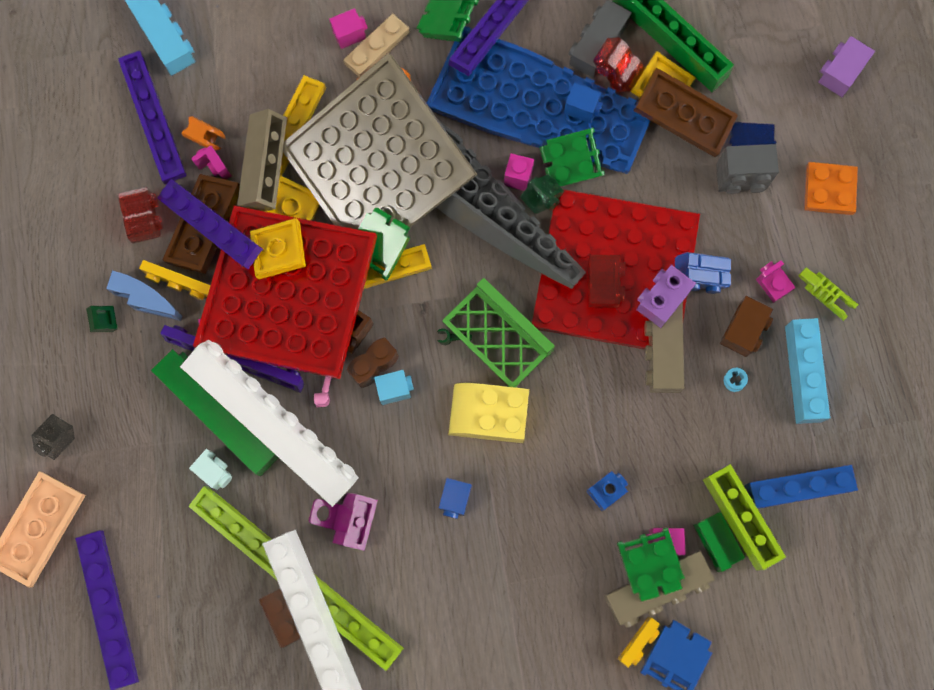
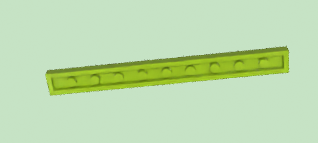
M203 486L188 507L277 580L263 546V543L272 539L210 487ZM315 575L338 632L387 671L404 648Z

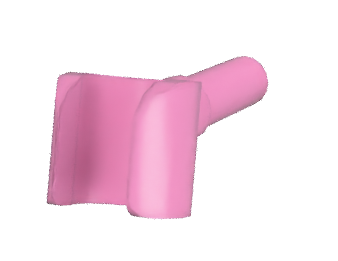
M325 376L322 393H314L316 407H326L329 405L331 377Z

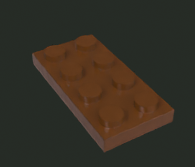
M657 67L652 72L633 109L636 113L713 157L719 155L738 117V114Z
M199 174L191 194L228 222L233 207L239 198L240 184ZM180 218L162 261L173 266L206 274L218 246L183 218Z

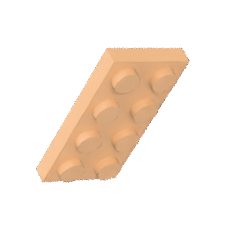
M39 471L0 537V572L27 587H33L86 495Z

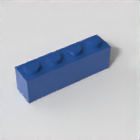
M852 465L751 482L743 485L757 509L858 491Z

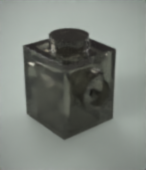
M51 414L31 435L33 449L43 457L48 456L53 460L75 439L73 426L54 414Z

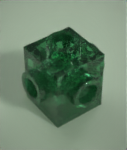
M547 174L540 178L534 177L527 184V188L520 198L535 214H538L547 209L549 211L553 210L560 203L559 197L563 194L564 190L554 178Z

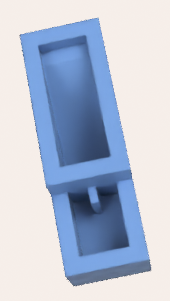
M112 270L106 289L113 295L128 298L127 304L134 310L181 321L182 315L154 289L131 276Z

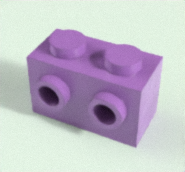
M850 36L845 44L840 42L833 52V55L836 56L833 61L828 59L820 72L823 76L818 83L843 97L875 51Z
M672 265L667 271L661 269L653 279L656 283L651 291L646 288L637 299L640 302L637 311L660 328L663 327L696 284Z

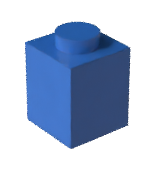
M574 83L565 103L564 114L591 123L593 116L598 117L603 105L602 102H599L601 92Z
M446 478L439 509L444 511L443 516L458 519L459 515H465L472 484Z

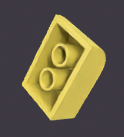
M476 383L455 384L448 435L523 443L529 389Z

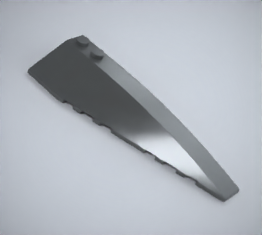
M441 123L475 170L477 176L436 208L509 256L572 289L586 272L566 250H560L556 246L555 238L551 234L546 235L539 227L540 222L534 216L530 218L524 211L526 207L501 180H495L491 176L492 171L487 165L482 166L477 161V155L471 148L467 150L464 147L460 136Z

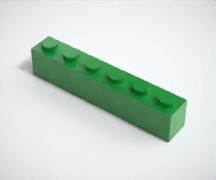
M612 0L615 4L632 12L630 18L709 91L713 93L728 79L734 64L664 0Z
M172 349L151 371L255 475L261 477L279 457L181 368V365L189 356L183 351L178 354Z

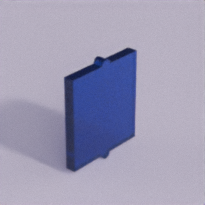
M735 122L732 127V138L729 143L731 146L777 144L774 140L775 124Z

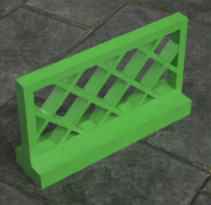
M485 278L479 281L477 287L442 320L508 387L516 388L555 348V345ZM476 295L484 301V311H470V301ZM467 305V311H461ZM487 305L492 309V311H487ZM456 315H467V328H456L450 321ZM470 315H484V328H470ZM487 315H498L502 318V328H487ZM505 322H506L510 327L505 328ZM461 332H467V338ZM470 332H484V345H473L470 342ZM487 332H502V345H487ZM505 332H516L519 335L520 345H505ZM522 339L529 345H522ZM487 349H502V362H491L487 358ZM505 349H520V362H505ZM522 349H534L539 356L533 362H522ZM496 366H502V372ZM505 366H520V376L513 383L505 376ZM523 366H529V367L523 372Z

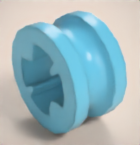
M732 368L724 376V385L729 391L739 392L746 386L748 376L741 368ZM732 374H736V377L738 375L741 377L742 380L738 386L735 385V382L733 384L730 382V379L733 377Z

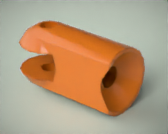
M193 116L188 118L189 125L182 131L183 137L205 148L212 146L215 151L222 149L214 144L217 136L226 140L225 134L221 130Z

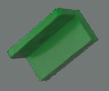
M721 512L693 525L717 572H723L731 568V565L745 558Z

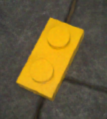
M647 617L620 654L618 660L627 667H630L631 664L637 665L644 655V652L641 650L646 643L651 644L658 636L660 631L657 628L660 624L652 617Z

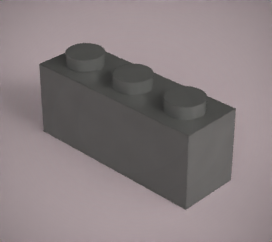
M606 0L602 7L598 6L593 15V22L591 25L586 24L581 33L582 39L579 43L575 42L569 51L571 56L569 65L594 79L627 28L632 12L610 0Z

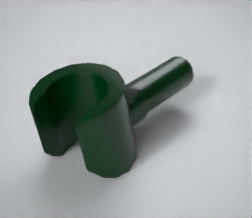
M444 328L437 331L438 334H447L445 340H437L441 345L446 346L451 341L460 340L455 334H450Z

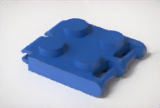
M673 620L669 627L663 626L640 673L643 675L648 674L659 680L665 688L669 686L674 690H694L712 655V652L708 651L712 641L696 632L692 634L689 640L687 636L691 629ZM650 667L654 668L655 670H657V671L661 672L662 674H664L665 677H662L661 675L655 673L654 671L650 670L649 668H650ZM671 679L685 686L686 689H683L678 685L674 684L673 682H671Z

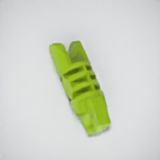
M806 267L798 275L807 284L804 288L843 321L848 316L834 302L839 298L848 307L853 309L859 305L820 272L815 274Z

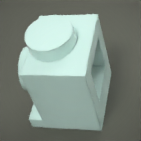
M205 449L189 469L211 488L216 490L220 487L224 488L232 479L231 474L225 470L228 465L217 456L213 459L216 454Z

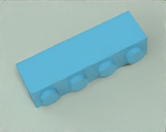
M125 0L171 76L195 63L191 55L195 51L187 39L184 41L181 39L180 35L183 32L176 21L173 23L170 21L169 18L172 14L165 3L160 5L158 0Z
M818 318L792 320L785 326L796 424L821 423L830 419L819 321Z

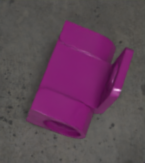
M346 492L343 504H335L332 507L325 500L315 499L308 521L313 525L336 530L332 543L365 551L378 500ZM322 506L327 507L329 511L328 518L324 521H320L317 517V511Z

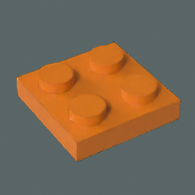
M809 162L806 168L805 211L846 215L855 214L858 167Z

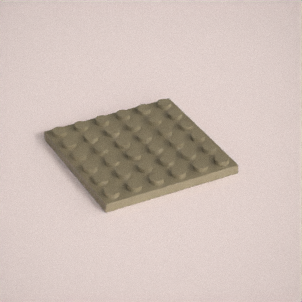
M389 53L285 140L283 146V153L333 224L357 230L366 213L372 214L375 207L392 216L388 223L389 225L393 219H397L412 227L477 176V173L397 61Z

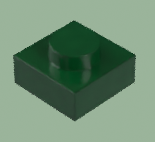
M90 306L86 309L90 332H114L118 329L114 306Z

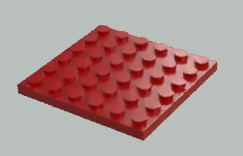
M557 188L549 234L555 238L556 246L560 250H566L586 273L572 289L541 273L532 324L542 331L645 350V346H649V336H645L644 326L645 321H649V319L637 311L640 305L637 299L646 288L651 291L656 284L653 279L661 269L667 271L671 265L675 267L676 256L687 252L694 253L700 214ZM686 296V298L683 300V320H684V314H685L687 296Z
M234 206L229 223L251 239L250 231L295 219L296 217ZM297 218L300 221L306 267L258 279L255 276L254 262L247 269L221 249L193 347L196 348L199 344L210 340L218 344L222 348L223 353L228 356L340 379L377 240L376 233Z

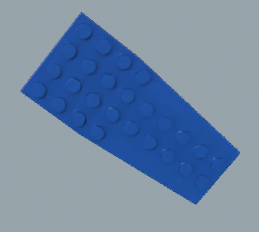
M464 27L461 42L454 41L427 100V105L432 112L484 132L536 148L548 145V139L594 127L595 132L593 136L596 149L600 151L598 157L601 167L624 174L629 173L650 123L649 119L633 111L637 100L631 97L626 99L615 94L616 90L594 84V80L588 77L583 79L575 75L574 71L564 67L562 69L553 65L554 61L501 39L495 42L473 72L467 76L449 65L450 57L473 30L470 27ZM574 83L601 92L599 102H602L603 105L598 117L593 116L591 123L564 114L565 103ZM586 134L589 151H592L589 136ZM591 156L592 163L595 165L594 157Z

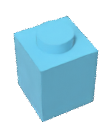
M404 370L374 377L382 405L411 398L410 391L414 390L411 376H406Z

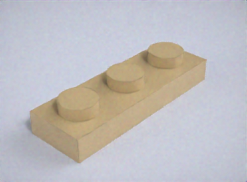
M392 14L344 59V64L360 78L410 33L409 27Z

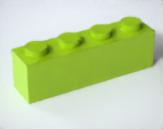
M731 464L702 479L756 571L765 570L786 558Z

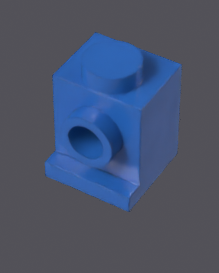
M611 471L586 492L599 509L604 511L628 492L625 488L628 483L620 473L615 475ZM606 485H613L615 488L614 493H607Z

